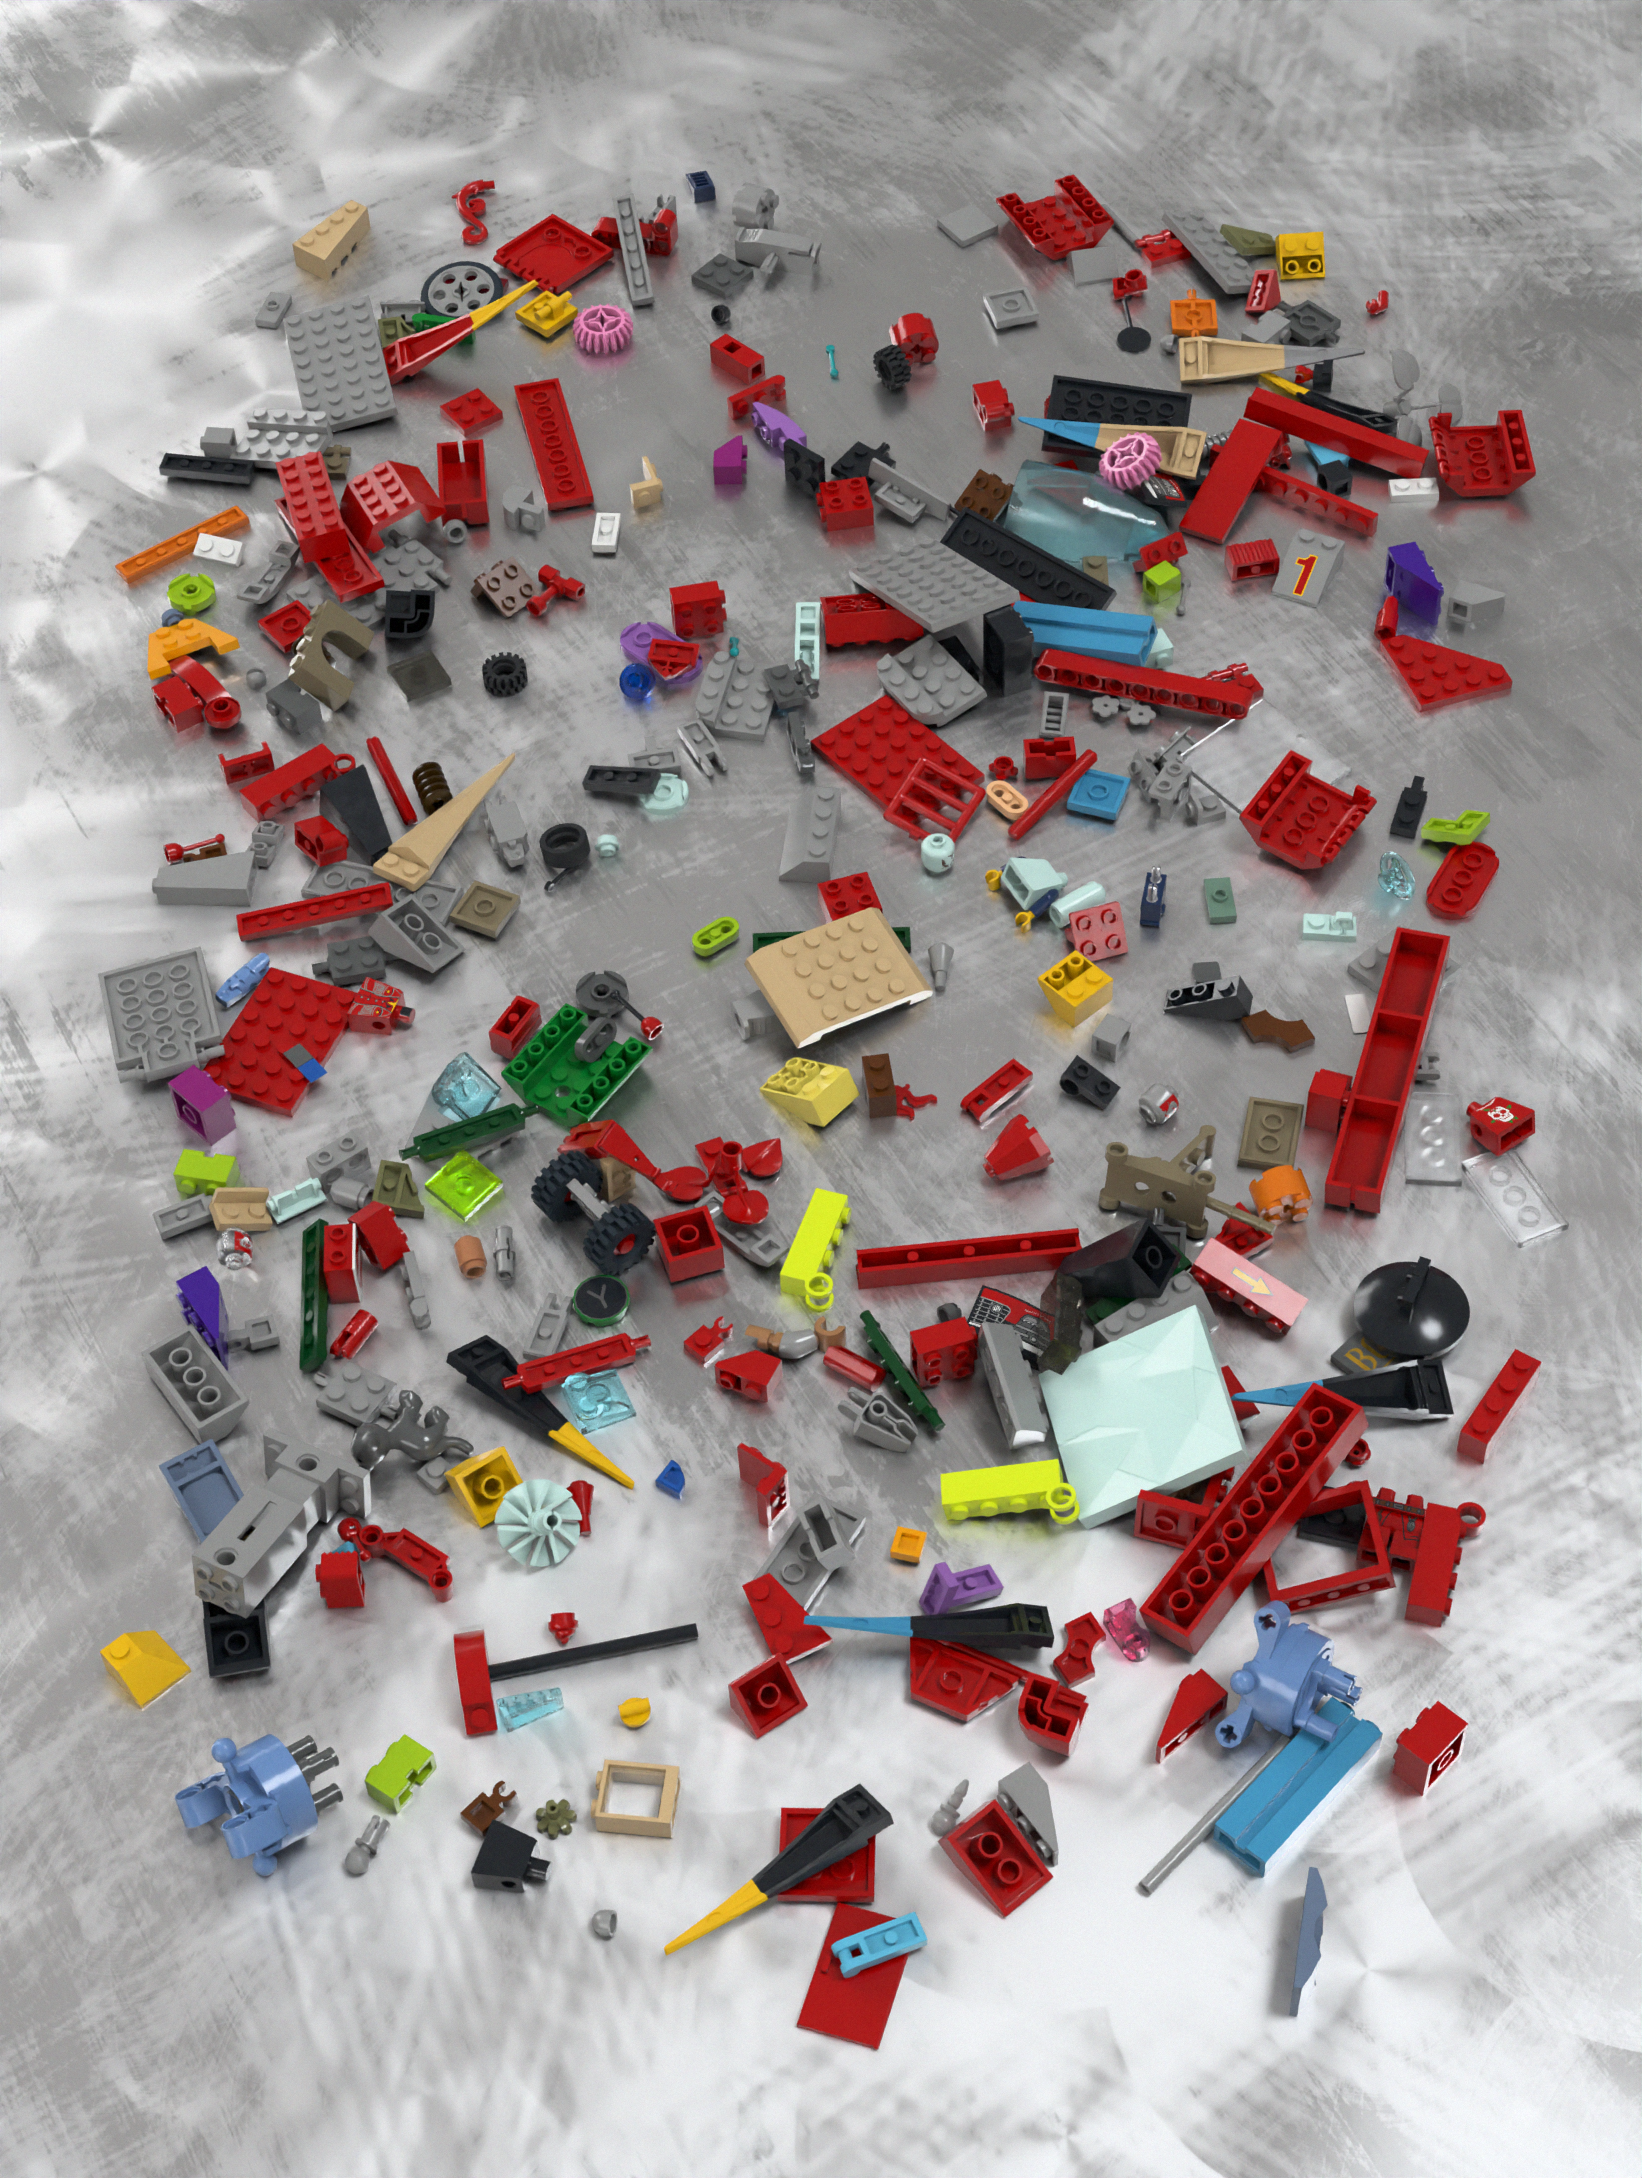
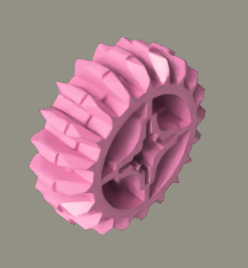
M609 303L606 306L599 304L596 307L591 305L590 309L583 308V312L577 313V318L574 319L573 335L577 345H581V348L587 349L589 353L596 351L597 354L600 352L607 354L608 351L615 352L617 348L623 349L624 345L629 344V340L632 339L633 322L629 313L625 312L624 308L619 309L618 305L612 307Z
M1136 432L1134 435L1128 433L1125 438L1120 437L1119 441L1112 442L1113 445L1111 447L1105 448L1106 453L1101 455L1102 460L1099 462L1100 474L1106 484L1115 490L1121 489L1124 491L1128 487L1132 490L1136 485L1141 486V483L1145 480L1149 481V477L1155 475V470L1160 468L1159 463L1163 459L1161 457V448L1151 435L1148 436L1146 433L1140 434Z

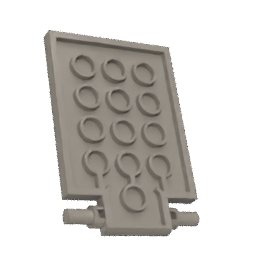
M392 529L389 531L388 537L396 543L398 548H394L381 537L385 548L374 554L370 550L367 554L384 579L385 587L373 593L359 596L352 601L340 603L321 573L289 590L286 592L287 600L291 603L299 600L310 612L317 604L322 605L329 599L370 630L374 631L385 624L386 590H431L437 594L440 592L439 584L430 577L438 578L446 585L452 582V577L444 571L443 561L415 538L410 540L407 536H402Z
M201 947L98 974L117 1070L136 1067L135 1069L118 1073L120 1083L139 1079V1081L147 1079L148 1082L182 1073L192 1065L201 1068L200 1065L208 1063L209 1059L226 1055L223 1045L205 1049V1047L223 1043Z

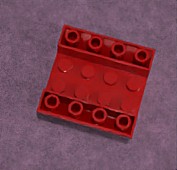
M1075 175L1054 180V195L1034 202L1024 203L1016 193L996 198V203L1030 244L1054 261L1065 258L1071 251L1094 248L1114 224L1112 217Z

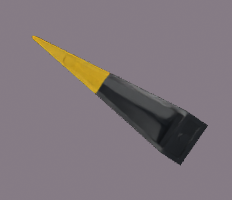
M1272 372L1259 374L1313 408L1384 434L1397 432L1398 422L1384 413L1364 409L1323 396L1279 377Z
M484 1335L448 1353L446 1363L455 1368L459 1373L465 1375L467 1383L633 1490L634 1481L593 1446L563 1416L541 1390L527 1394L521 1386L507 1390L503 1389L501 1379L517 1375V1365H519L504 1346L488 1335Z
M861 1784L834 1798L779 1855L749 1882L711 1913L664 1947L665 1954L669 1955L865 1847L868 1845V1838L880 1833L883 1829L894 1823L891 1813Z

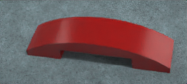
M182 655L167 661L172 672L167 674L169 678L178 676L183 683L187 682L192 692L201 699L204 708L215 698H232L221 683L206 668L191 657Z

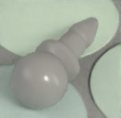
M967 1779L963 1780L955 1788L954 1794L951 1795L947 1802L948 1805L946 1806L941 1803V1811L936 1812L932 1816L931 1828L937 1835L944 1836L956 1826L955 1819L960 1817L956 1810L959 1809L968 1791L969 1781Z

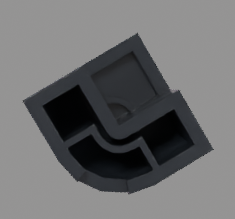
M413 589L411 591L386 590L384 638L415 639L426 634L432 626L434 619L435 591Z

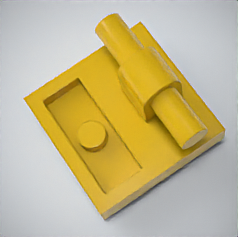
M546 290L517 310L515 316L518 321L545 337H549L575 319L578 308L568 303L572 299L569 291L557 297Z

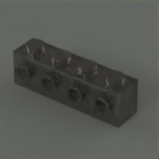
M1057 1272L1041 1295L1036 1363L1062 1375L1071 1362L1075 1363L1078 1360L1082 1351L1080 1339L1083 1330L1080 1329L1084 1316L1081 1313L1084 1297L1082 1296V1283L1072 1276H1065Z

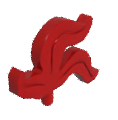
M906 1084L904 1087L895 1085L897 1116H909L910 1120H914L915 1112L913 1108H922L929 1103H937V1097L933 1094L915 1097L908 1091L910 1088L909 1084ZM906 1099L911 1107L903 1105V1100Z

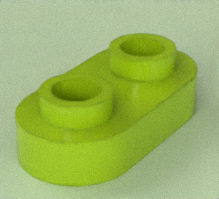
M721 917L700 929L692 937L693 950L699 955L708 956L735 941L740 933L738 921L732 917Z

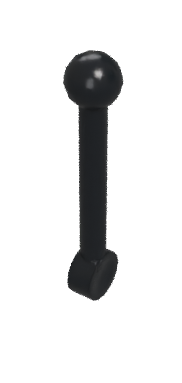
M574 867L566 868L555 879L548 881L544 886V890L551 892L555 884Z

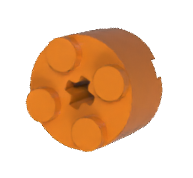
M1292 1165L1274 1167L1263 1172V1178L1258 1182L1255 1179L1251 1181L1249 1191L1259 1218L1262 1217L1277 1227L1284 1220L1293 1219V1221H1301L1308 1217V1210L1313 1204V1198L1300 1168L1294 1170Z

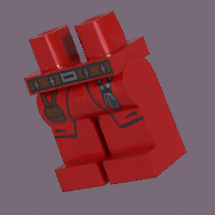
M1381 1487L1377 1496L1374 1497L1386 1548L1388 1547L1389 1539L1393 1538L1389 1551L1391 1568L1413 1574L1426 1509L1423 1508V1497L1413 1494L1408 1495L1406 1504L1394 1501L1395 1491ZM1367 1517L1359 1541L1356 1560L1378 1565V1557L1368 1555L1365 1552L1366 1550L1376 1553ZM1395 1558L1407 1560L1409 1562L1400 1563Z

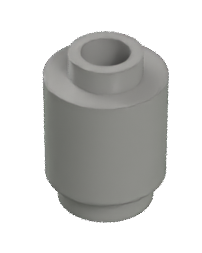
M344 1176L340 1177L339 1180H335L330 1190L334 1203L356 1210H361L370 1204L374 1192L372 1188H369L368 1184Z

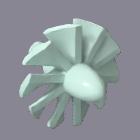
M547 1479L525 1481L509 1490L503 1496L504 1500L496 1512L494 1523L522 1525V1527L497 1525L498 1541L501 1548H506L525 1534H528L527 1538L507 1550L515 1561L525 1565L533 1541L537 1537L538 1542L529 1565L535 1567L548 1566L550 1561L545 1544V1537L547 1536L555 1564L563 1560L571 1548L553 1532L554 1530L558 1531L571 1544L577 1545L580 1535L579 1523L562 1522V1519L582 1520L577 1504L572 1498H569L572 1496V1493Z

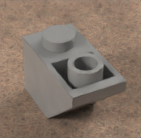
M1460 579L1449 598L1447 615L1467 622L1502 615L1506 593Z

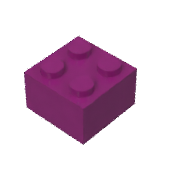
M192 1065L168 1082L177 1117L210 1146L237 1128L234 1119L236 1114L230 1104L229 1099H231L229 1091L223 1085L218 1086L207 1071L202 1072L195 1065Z

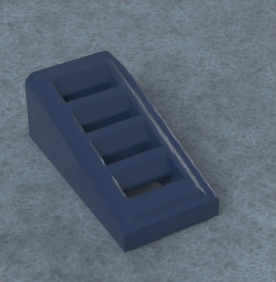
M707 171L685 174L695 203L716 199L715 186Z

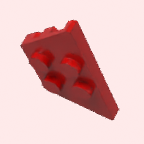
M910 1637L911 1698L967 1722L1014 1690L1019 1684V1677L929 1639Z

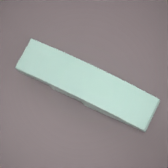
M796 602L795 661L802 659L810 667L812 672L811 678L819 681L820 602Z

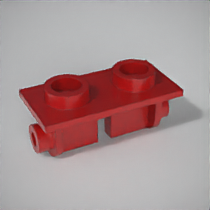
M1282 432L1283 437L1268 463L1273 468H1278L1286 463L1288 469H1291L1290 458H1293L1287 444L1290 443V438L1287 433Z

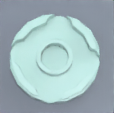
M661 773V778L654 794L638 793L641 806L652 814L664 816L675 814L688 803L689 789L687 783L684 780L678 779L677 775Z

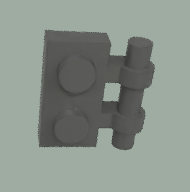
M802 659L795 661L796 669L790 670L788 664L764 669L765 680L779 710L803 704V696L809 695L811 699L819 697L818 684L816 680L811 678L812 672L810 667ZM802 680L803 684L797 685L796 682Z

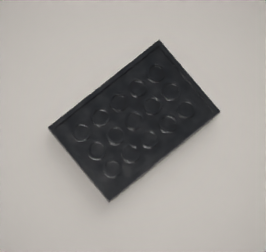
M1054 375L1046 419L1101 424L1188 428L1192 394ZM1044 431L1041 451L1101 459V455L1106 453Z

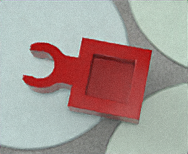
M721 1316L715 1320L714 1326L711 1329L702 1325L683 1342L684 1349L705 1364L724 1348L723 1339L733 1334V1324L731 1323L727 1328H720L725 1324L724 1317Z

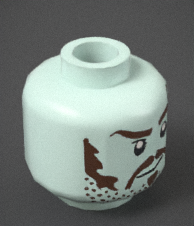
M940 833L927 836L921 845L923 865L935 872L947 870L952 866L955 857L953 840L949 836Z

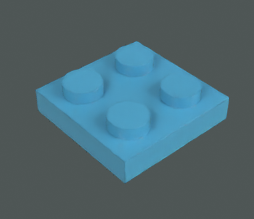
M1088 769L1075 782L1067 801V809L1116 820L1130 788L1131 778Z

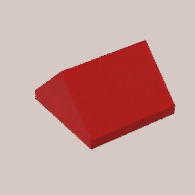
M781 1652L776 1653L728 1684L730 1706L755 1738L761 1737L808 1706Z

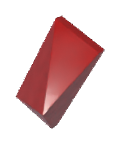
M1275 269L1255 270L1245 307L1246 313L1267 312L1281 301L1278 276Z

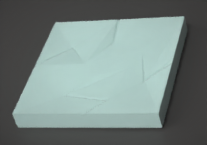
M1196 1305L1038 1374L1068 1483L1075 1489L1080 1506L1078 1518L1087 1529L1136 1509L1137 1498L1141 1489L1167 1496L1250 1460L1204 1315Z

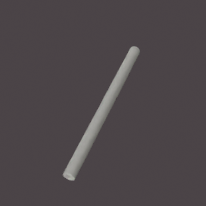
M1283 1735L1139 1882L1140 1888L1146 1894L1151 1895L1214 1830L1215 1823L1292 1741L1290 1738Z

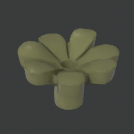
M562 1799L558 1804L554 1800H549L546 1802V1809L538 1808L536 1811V1818L540 1820L537 1824L538 1832L542 1834L548 1830L550 1838L558 1837L559 1830L565 1835L570 1834L573 1828L569 1822L577 1819L575 1811L569 1810L570 1803L565 1799Z

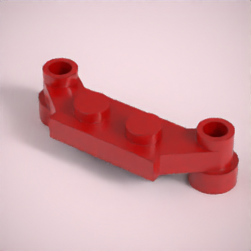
M368 1525L360 1531V1542L365 1550L371 1552V1558L387 1555L429 1582L430 1590L435 1595L437 1601L445 1603L451 1600L454 1582L452 1574L447 1570L448 1565L451 1563L448 1555L405 1528L400 1532L383 1533L379 1526Z

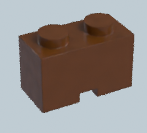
M889 1053L862 1056V1078L870 1119L896 1116V1091Z

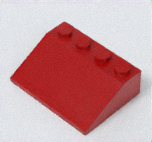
M873 593L820 597L826 644H831L833 647L844 646L847 642L864 645L870 643L871 640L887 643L894 641V638H903L904 640L911 641L918 639V636H924L923 626Z

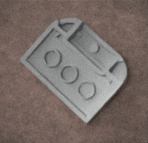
M258 408L247 421L249 431L229 459L254 461L255 467L277 469L275 462L286 458H295L309 452L321 451L323 455L333 439L332 429L324 411L266 410V408Z
M931 634L923 637L893 658L886 654L877 662L878 677L885 693L888 691L914 719L922 724L937 723L938 727L942 726L987 697L986 691Z
M725 651L717 652L714 659L707 666L696 699V719L700 718L711 735L764 742L776 705V701L765 680L764 669L780 665L737 660V656L733 657L730 653Z

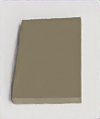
M1250 1097L1237 1166L1269 1170L1278 1166L1292 1165L1294 1169L1304 1104Z

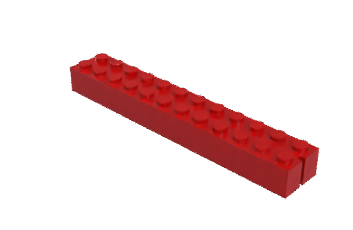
M1401 927L1396 929L1326 1178L1325 1203L1350 1207V1204L1353 1203L1355 1204V1209L1380 1214L1449 959L1450 936Z

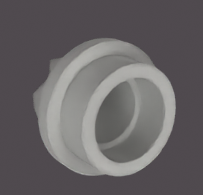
M458 519L448 521L443 528L445 538L454 543L464 540L467 533L465 524Z

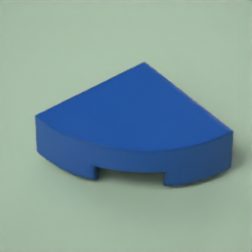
M671 1460L657 1477L655 1483L658 1488L681 1499L685 1491L684 1474L679 1464Z

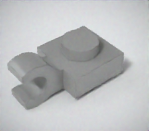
M273 1315L244 1321V1329L227 1332L231 1352H238L248 1344L251 1345L252 1350L280 1343Z

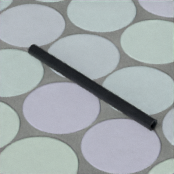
M696 1623L492 1664L489 1665L490 1680L699 1638Z

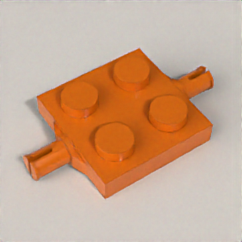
M1191 289L1187 291L1188 299L1170 300L1172 334L1180 337L1212 336L1218 334L1215 299L1203 300L1196 298V290L1192 289L1191 294Z

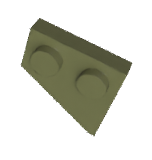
M1222 224L1219 232L1241 255L1276 254L1275 241L1271 235Z
M400 316L378 319L382 349L397 339L416 334L415 330L407 325Z
M381 1160L372 1201L389 1205L395 1214L424 1218L425 1208L419 1200L418 1189L415 1182L412 1181L409 1165Z

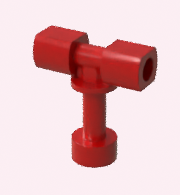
M546 564L539 570L538 579L539 582L547 585V590L540 597L533 596L527 601L526 607L532 615L540 617L547 610L546 604L554 596L561 597L564 594L576 601L580 600L585 594V584L572 577L567 580L560 577L559 570Z

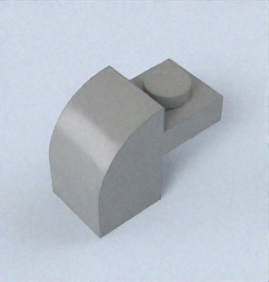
M511 484L502 497L505 523L515 531L522 525L541 532L546 526L544 508L534 505L532 490Z

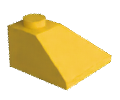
M504 1446L471 1457L444 1473L456 1498L480 1528L495 1520L496 1512L504 1500L503 1496L513 1487L523 1483Z
M155 1630L124 1633L100 1651L106 1670L142 1709L192 1672L190 1667Z

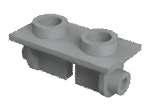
M395 300L380 302L383 312L381 313V319L397 316L402 318V316H405L406 324H412V316L414 314H426L425 302L410 300L409 302H398Z
M1189 726L1183 732L1178 730L1168 740L1171 743L1168 747L1163 744L1154 753L1156 759L1153 764L1158 763L1162 770L1168 760L1178 763L1183 761L1177 753L1185 759L1195 750L1198 740L1194 736L1187 734L1191 727Z
M1137 750L1127 769L1147 801L1151 802L1153 798L1148 796V790L1159 772L1154 766L1152 759L1143 756L1140 750Z

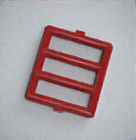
M921 756L885 810L883 818L908 832V837L915 841L919 839L923 841L927 836L931 835L929 832L896 815L902 804L949 830L948 836L955 844L985 797L986 791L960 776L961 772L953 767L949 770L928 757ZM926 768L970 792L973 794V797L968 804L919 778L923 770ZM914 786L961 812L962 814L957 822L907 796L912 787Z

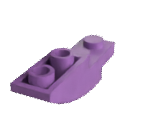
M759 402L753 403L752 423L755 427L758 426L762 438L767 440L772 448L780 446L781 450L784 451L783 443L789 438L807 448V436L794 421L772 407Z

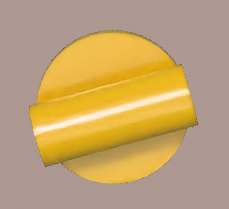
M648 1697L643 1699L630 1698L622 1705H618L620 1718L629 1727H640L650 1718L651 1707Z

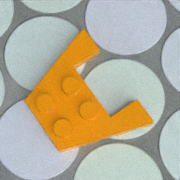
M195 618L184 619L176 625L159 628L154 633L149 634L147 671L150 680L172 673L167 662L171 659L210 645L221 655L240 648L238 639Z

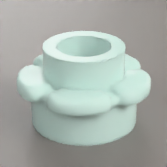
M602 835L597 838L595 850L599 851L602 856L610 857L619 851L620 844L617 842L616 836Z

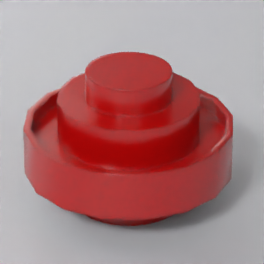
M218 697L211 700L205 706L204 714L207 723L212 727L228 728L240 720L242 711L239 702L234 698Z

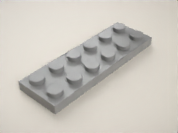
M1178 210L1164 212L1161 220L1226 293L1250 292L1255 272L1237 253L1236 249L1226 241L1224 236L1215 229V226L1204 217L1202 212L1198 210L1190 212Z

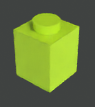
M1166 560L1143 573L1142 591L1157 603L1180 591L1181 572Z

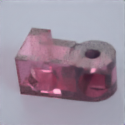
M1130 1597L1104 1610L1103 1625L1129 1661L1142 1662L1149 1656L1151 1636L1135 1620L1137 1606Z

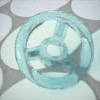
M1384 853L1380 859L1381 873L1378 874V882L1381 888L1386 892L1391 891L1396 897L1403 900L1412 898L1416 885L1409 865L1397 853ZM1388 860H1391L1392 863L1388 869Z

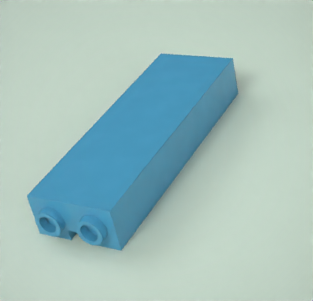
M1017 601L1013 606L1014 610L1021 614L1026 627L1031 628L1033 632L1032 651L1034 657L1038 658L1043 650L1055 649L1144 667L1158 634L1153 616Z
M1333 1696L1315 1714L1339 1725V1731L1333 1743L1301 1730L1215 1823L1213 1839L1262 1877H1265L1380 1749L1383 1733L1369 1720L1365 1721L1362 1718L1360 1721L1355 1718V1712L1352 1707L1345 1702H1339Z

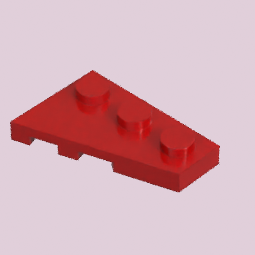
M770 1573L742 1585L772 1656L781 1652L788 1665L834 1643L833 1639L821 1626L803 1624L804 1617L809 1614Z

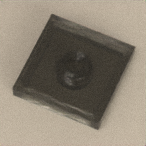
M431 650L386 667L388 675L407 703L452 685L451 678Z

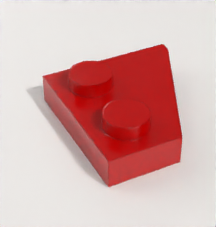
M1241 1202L1235 1205L1236 1208L1251 1214ZM1227 1219L1222 1226L1221 1233L1215 1237L1217 1241L1245 1259L1273 1244L1272 1235L1256 1231L1255 1228L1235 1219Z

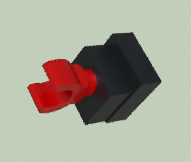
M1324 360L1323 364H1315L1314 370L1297 365L1295 374L1302 375H1296L1295 383L1301 384L1313 380V390L1331 391L1333 360Z

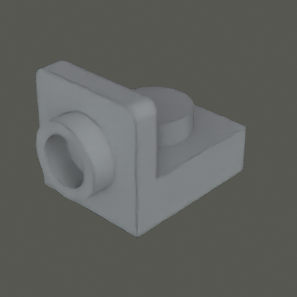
M1194 791L1188 793V802L1185 804L1186 812L1189 817L1193 818L1197 826L1226 818V810L1216 794L1198 799Z

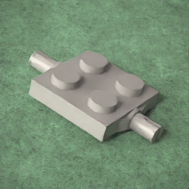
M350 1361L332 1378L320 1371L313 1377L314 1383L326 1387L316 1399L317 1407L356 1426L371 1423L382 1414L394 1421L398 1418L397 1408L388 1405L389 1400L398 1391L397 1383Z

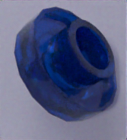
M632 663L622 671L619 678V686L627 697L634 700H643L654 691L656 677L648 666Z

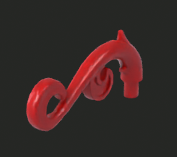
M482 179L470 182L451 197L456 199V207L460 215L473 224L466 227L461 233V238L466 244L478 245L488 238L487 228L476 218L485 213V201L479 198L469 201V207L466 205V202L473 195L484 193L485 190L495 189L494 180L483 182ZM474 226H476L477 228H479V229L481 230V233H480V234H478V235H472V234H471L472 232L475 231V227H474Z

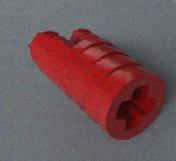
M1394 596L1387 597L1383 608L1377 613L1374 635L1379 640L1396 636L1399 604L1398 599Z
M358 1310L332 1343L330 1354H334L337 1357L343 1355L342 1357L351 1360L379 1326L377 1319L365 1310Z

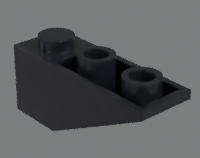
M1239 975L1167 990L1163 1010L1166 1013L1227 1021L1250 1016L1253 995Z

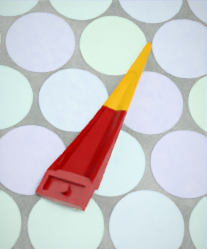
M532 280L504 297L471 313L431 329L397 339L384 348L383 354L391 386L397 381L402 380L406 375L413 376L539 283Z

